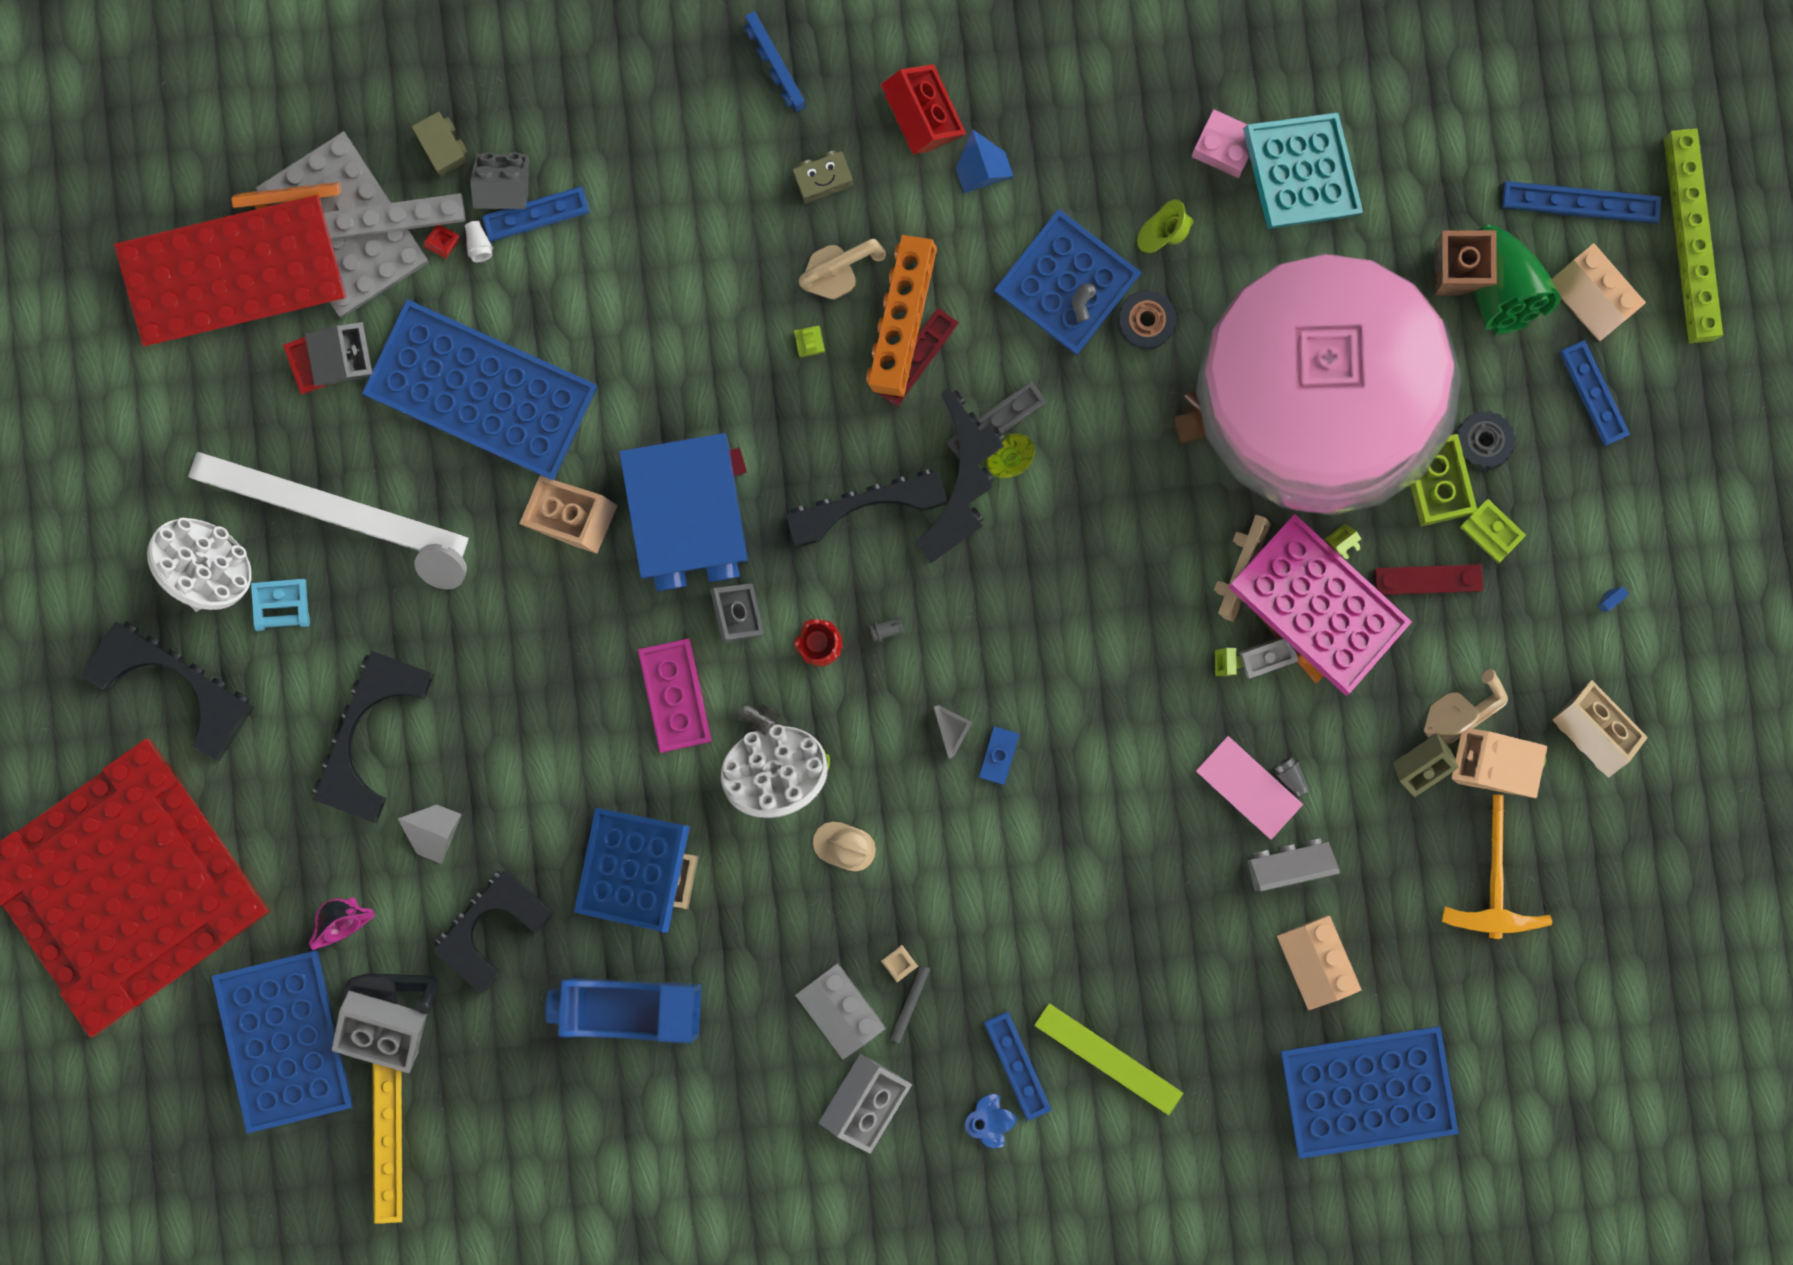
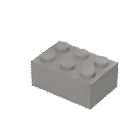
M349 991L339 1012L332 1051L410 1073L418 1055L427 1014Z

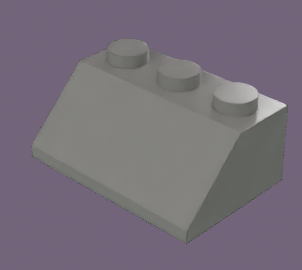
M1321 838L1306 841V847L1296 849L1295 844L1279 847L1280 853L1272 855L1269 854V850L1253 853L1254 859L1248 860L1254 890L1264 891L1339 874L1340 871L1329 842L1322 843Z
M838 963L795 995L843 1060L886 1029L885 1025Z
M860 1054L820 1119L819 1124L838 1138L871 1154L912 1084L877 1062Z

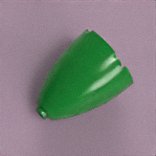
M1485 225L1478 231L1496 230L1497 284L1475 290L1474 296L1485 329L1493 330L1494 335L1508 334L1529 327L1527 322L1533 321L1541 314L1548 316L1559 305L1561 296L1541 262L1521 241L1498 226Z

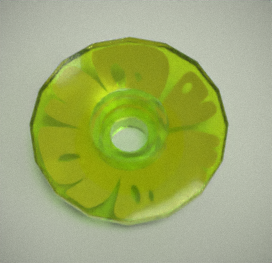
M1019 433L1004 436L1005 440L1002 441L1004 448L985 461L987 469L993 476L999 478L1015 477L1028 469L1033 462L1036 453L1034 443L1028 436Z

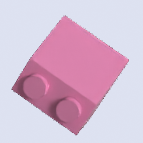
M1213 110L1197 142L1192 157L1239 179L1249 158L1243 127L1247 124L1217 110Z

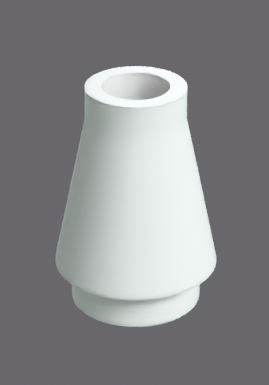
M472 221L467 223L465 229L468 256L472 258L473 262H483L490 259L493 247L481 228L480 222Z

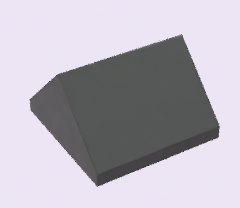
M752 583L710 589L724 644L764 635Z

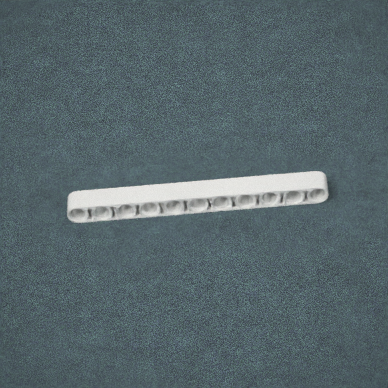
M196 452L188 475L189 478L417 551H420L421 548L429 544L442 545L441 548L447 550L449 548L454 549L463 557L469 539L450 531L200 452Z

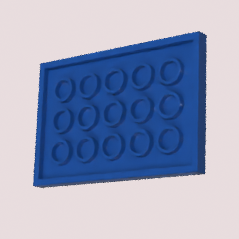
M318 950L212 976L247 1133L353 1108L342 1054L332 1051L336 1028Z
M1440 1026L1280 1051L1299 1159L1459 1134Z

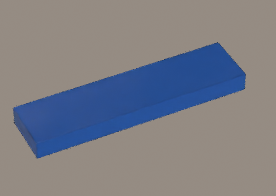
M581 186L527 202L526 209H503L482 215L488 239L490 242L588 214L590 210L583 187Z
M1583 340L1561 350L1559 353L1604 447L1629 436L1630 433L1586 341Z
M1007 1011L985 1021L986 1029L1026 1120L1029 1121L1052 1111L1009 1012Z

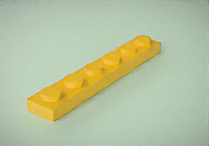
M373 1063V1223L402 1222L401 1071Z

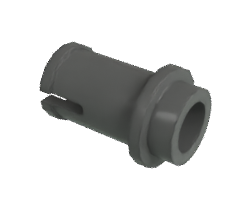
M900 617L879 624L873 622V625L869 626L873 641L878 640L882 642L883 638L900 633L903 634L904 628L903 624L900 623Z

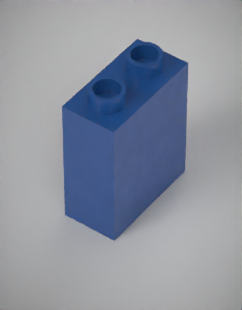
M723 433L619 451L641 578H654L656 591H663L687 586L685 572L706 569L708 582L740 577L738 563L749 562L727 435Z

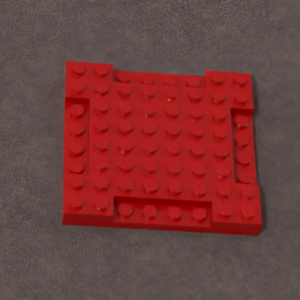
M146 738L103 768V772L22 829L12 832L0 841V906H3L60 988L62 991L60 995L89 1037L99 1035L271 913L152 739Z

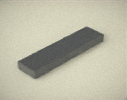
M1030 381L978 418L981 423L978 428L982 430L987 425H990L992 429L997 427L1001 434H1004L1046 404L1047 401L1034 383ZM958 434L947 440L946 443L958 460H960Z

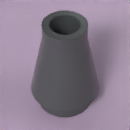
M1290 756L1274 766L1276 770L1275 775L1294 793L1295 797H1300L1309 791L1298 760H1294Z

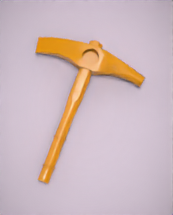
M1493 795L1490 908L1479 912H1463L1445 906L1442 922L1452 926L1489 933V938L1492 939L1503 938V933L1522 932L1552 925L1551 915L1538 917L1521 916L1503 909L1504 795Z

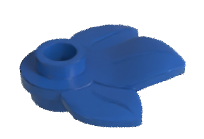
M989 1094L977 1102L975 1111L966 1117L964 1127L968 1135L973 1138H980L985 1146L1000 1148L1005 1145L1002 1133L1012 1129L1017 1118L1012 1112L1000 1109L999 1094ZM978 1119L982 1122V1128L979 1130L975 1127V1122Z

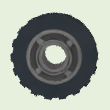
M1479 411L1474 415H1469L1461 423L1456 434L1459 437L1466 467H1470L1474 471H1493L1502 466L1511 456L1516 438L1513 434V427L1509 425L1507 419L1501 417L1502 415L1492 413V411ZM1481 436L1487 437L1490 440L1491 446L1485 447L1481 445L1478 438Z

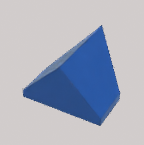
M972 129L956 166V172L964 194L1013 178L1006 153Z

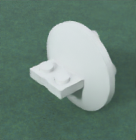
M180 518L160 526L148 544L147 560L154 578L165 591L179 601L190 605L195 612L201 609L216 610L230 607L243 597L250 585L251 566L246 550L223 527L201 520Z
M774 725L773 727L747 733L743 739L733 746L722 765L721 783L727 799L738 810L756 817H779L801 809L816 797L827 777V759L821 744L809 733L793 727Z

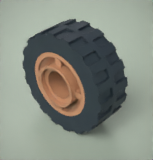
M1150 290L1135 292L1121 306L1117 318L1118 330L1125 342H1129L1132 347L1135 346L1141 350H1151L1160 347L1174 332L1177 322L1176 311L1174 312L1172 302L1170 303L1165 295L1159 294L1160 292H1152ZM1142 314H1150L1154 319L1153 325L1149 327L1142 325L1140 316Z

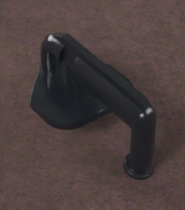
M367 973L349 979L344 987L342 997L346 999L348 992L352 991L398 1005L396 991L423 992L421 1000L416 1003V1009L420 1013L427 1014L430 1012V1007L435 997L438 980L436 977L428 975Z

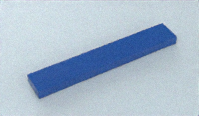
M1504 181L1501 201V209L1651 224L1659 223L1661 196Z

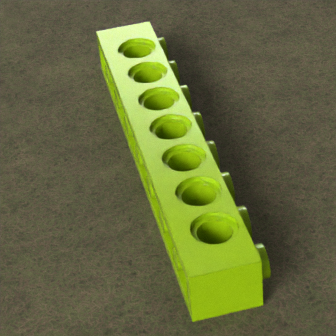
M1698 128L1671 131L1664 138L1688 341L1689 343L1716 341L1723 336Z

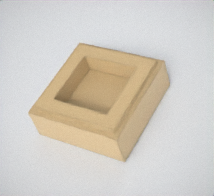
M902 945L881 961L896 982L918 967Z

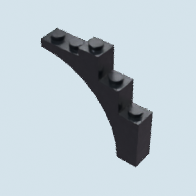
M950 387L941 393V397L952 415L958 434L960 450L959 474L953 495L945 511L932 528L916 541V544L930 563L936 561L983 527L980 522L984 519L976 507L970 509L968 505L993 488L991 482L995 479L986 467L981 469L979 465L1003 449L1002 441L1005 440L997 427L992 429L990 425H987L982 430H979L978 426L981 423L973 412L967 413L962 406L966 403L958 390L952 392Z

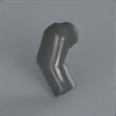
M1083 283L1078 286L1071 300L1078 323L1090 319L1086 304L1096 294V288L1093 284Z

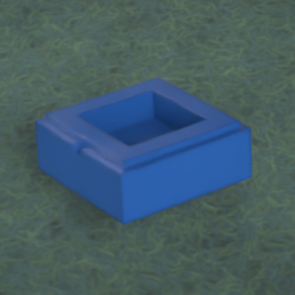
M1623 586L1610 589L1603 594L1597 607L1604 613L1610 611L1625 599L1629 593Z

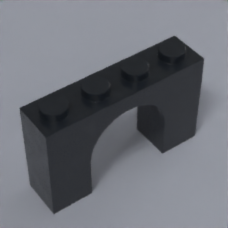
M504 870L502 873L497 871L488 881L491 886L484 893L482 891L478 892L470 903L473 906L467 913L462 911L452 922L455 925L449 933L443 932L435 941L437 947L433 952L480 994L485 993L502 974L499 969L478 951L475 945L474 929L480 917L490 910L504 909L514 914L534 933H537L555 913L508 870Z

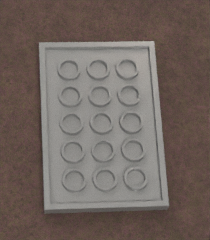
M345 132L340 133L256 187L258 191L340 182L342 192L338 196L321 197L323 213L391 203ZM285 202L271 203V204H269V206L277 205V204H281V203H285ZM409 230L331 240L346 298L331 301L330 303L342 319L428 264V259Z

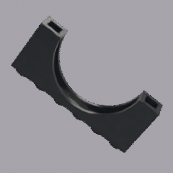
M115 621L81 673V676L101 689L110 691L115 683L124 675L143 666L165 665L177 670L192 684L200 703V726L192 746L210 758L220 761L254 709L248 703L250 698L239 691H236L235 694L231 693L226 689L228 684L216 677L211 680L204 676L206 671L198 665L192 663L188 666L182 662L184 658L182 655L172 649L166 652L159 647L161 645L160 641L150 635H147L146 638L137 633L139 628L128 621H125L124 624Z
M371 650L370 655H366L362 661L361 670L364 671L360 680L357 679L352 687L351 694L354 695L351 704H347L343 710L341 717L344 720L341 730L337 729L333 736L332 744H334L331 755L327 754L322 765V769L325 770L322 779L316 781L312 793L315 794L314 801L367 821L378 823L387 798L369 788L356 770L352 757V740L355 729L364 714L383 700L396 696H415L426 699L435 674Z

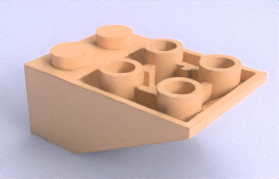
M1468 728L1461 733L1456 756L1459 768L1453 771L1452 779L1461 785L1537 799L1547 746L1489 731Z

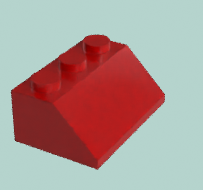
M934 64L900 69L880 84L912 154L932 151L966 135Z

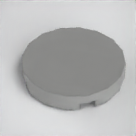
M429 544L421 548L414 563L418 575L426 583L445 590L455 589L462 584L466 576L467 564L458 552L451 548L448 550L441 548L442 545Z

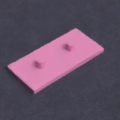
M1229 736L1196 770L1203 779L1270 840L1303 805Z

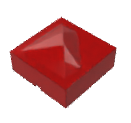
M436 225L424 241V247L447 259L460 241V235L441 225Z

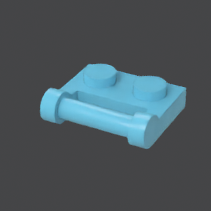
M305 579L251 583L253 618L256 631H263L267 627L291 625L309 627L310 617ZM298 607L297 615L264 617L263 610Z

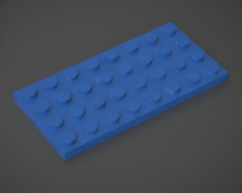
M407 299L362 394L536 474L555 480L598 385Z

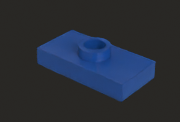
M994 726L979 778L1005 785L1020 734Z

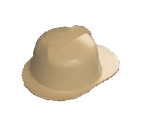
M834 821L825 823L818 828L813 839L815 853L820 859L846 870H864L875 858L876 847L871 836L863 830Z

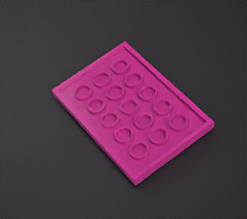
M1295 514L1228 586L1230 590L1345 696L1351 693L1412 623L1409 618Z

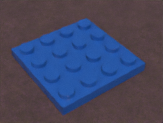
M1058 209L996 287L994 293L1077 356L1142 272ZM1083 283L1093 284L1096 288V294L1086 304L1090 319L1078 323L1071 300L1078 286Z
M595 808L574 912L668 933L690 826Z

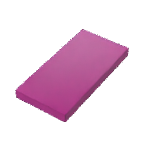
M690 638L638 649L659 752L664 753L712 742Z

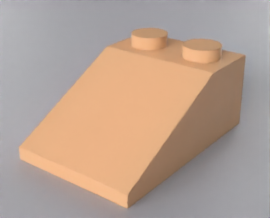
M539 476L519 524L597 554L617 505L600 494Z

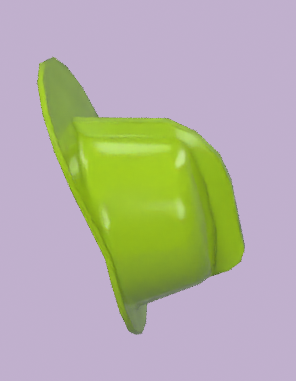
M1174 199L1167 202L1160 211L1142 226L1137 238L1138 248L1142 252H1155L1166 243L1175 245L1181 243L1187 237L1194 221L1185 213L1184 204L1180 200Z

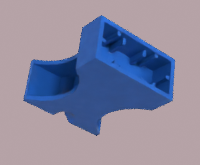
M570 978L569 980H562L561 989L556 988L555 990L548 991L546 1021L547 1023L559 1024V1036L615 1037L691 1043L699 1038L702 984Z

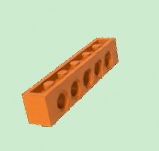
M902 235L900 243H897L895 247V268H891L889 273L890 290L884 296L883 307L885 312L883 318L881 317L878 322V333H880L878 343L875 342L872 348L873 365L868 368L866 381L875 393L904 397L937 247L932 239ZM917 262L914 269L906 270L909 263ZM912 287L908 294H900L903 288ZM901 311L906 312L902 319H895L897 313ZM900 336L898 343L889 344L893 337ZM895 361L891 369H884V365L887 362Z

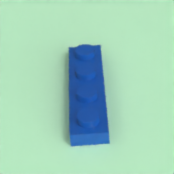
M754 11L746 15L747 25L744 28L751 40L756 39L760 47L757 48V52L762 61L769 62L772 68L769 73L776 85L780 83L785 92L781 94L787 106L793 105L796 112L806 108L801 93L757 14Z

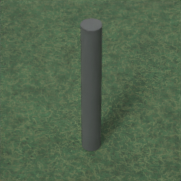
M920 965L890 1040L897 1043L901 1042L930 968Z

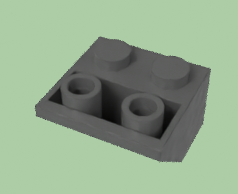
M491 152L476 154L470 181L473 209H526L529 182V154L516 152L509 154H494Z
M363 322L337 325L305 334L314 386L362 380L372 375Z

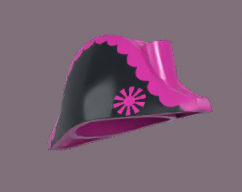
M354 897L348 900L336 898L325 902L316 912L315 931L309 942L312 950L343 940L375 917L372 909L360 908Z

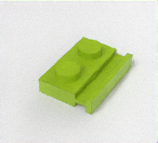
M1487 499L1477 509L1478 511L1473 513L1460 528L1491 558L1500 563L1526 534Z

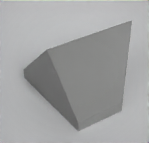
M938 705L934 707L948 759L954 758L969 731L972 721Z
M434 805L398 818L416 854L442 864L462 814L440 805Z

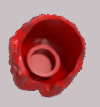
M821 619L805 621L801 629V635L796 636L793 642L797 652L806 663L820 667L828 666V664L836 661L837 657L840 656V649L843 648L842 636L833 622Z

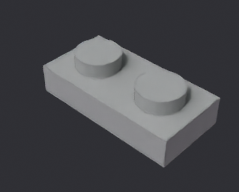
M1283 637L1239 652L1246 677L1249 679L1298 661L1295 649Z

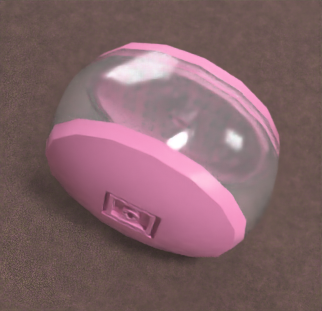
M1323 254L1278 264L1239 290L1232 297L1206 336L1195 390L1206 437L1239 483L1281 508L1332 516L1382 505L1424 476L1454 430L1462 379L1449 327L1413 283L1374 261Z

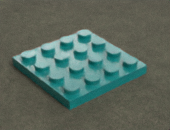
M1339 113L1248 124L1243 127L1267 229L1353 217L1363 213Z

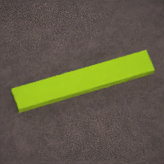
M1048 1003L1034 1025L1167 1115H1170L1183 1095V1092L1050 1003Z

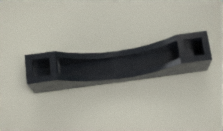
M932 469L918 472V477L908 480L907 476L899 477L892 480V485L882 487V484H875L867 487V492L861 494L851 491L842 494V499L832 502L831 498L816 502V507L806 509L805 506H799L791 509V514L786 515L795 548L820 542L840 519L866 506L898 504L923 512L947 505L948 501L939 471L933 472Z

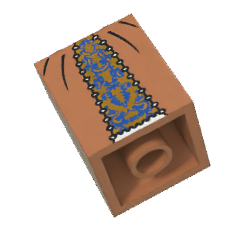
M1496 230L1441 232L1434 243V295H1464L1477 289L1497 284Z

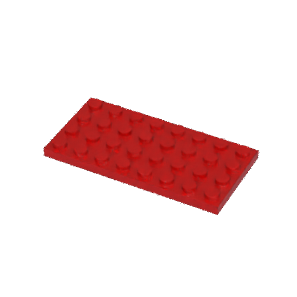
M319 194L114 244L143 347L346 298Z

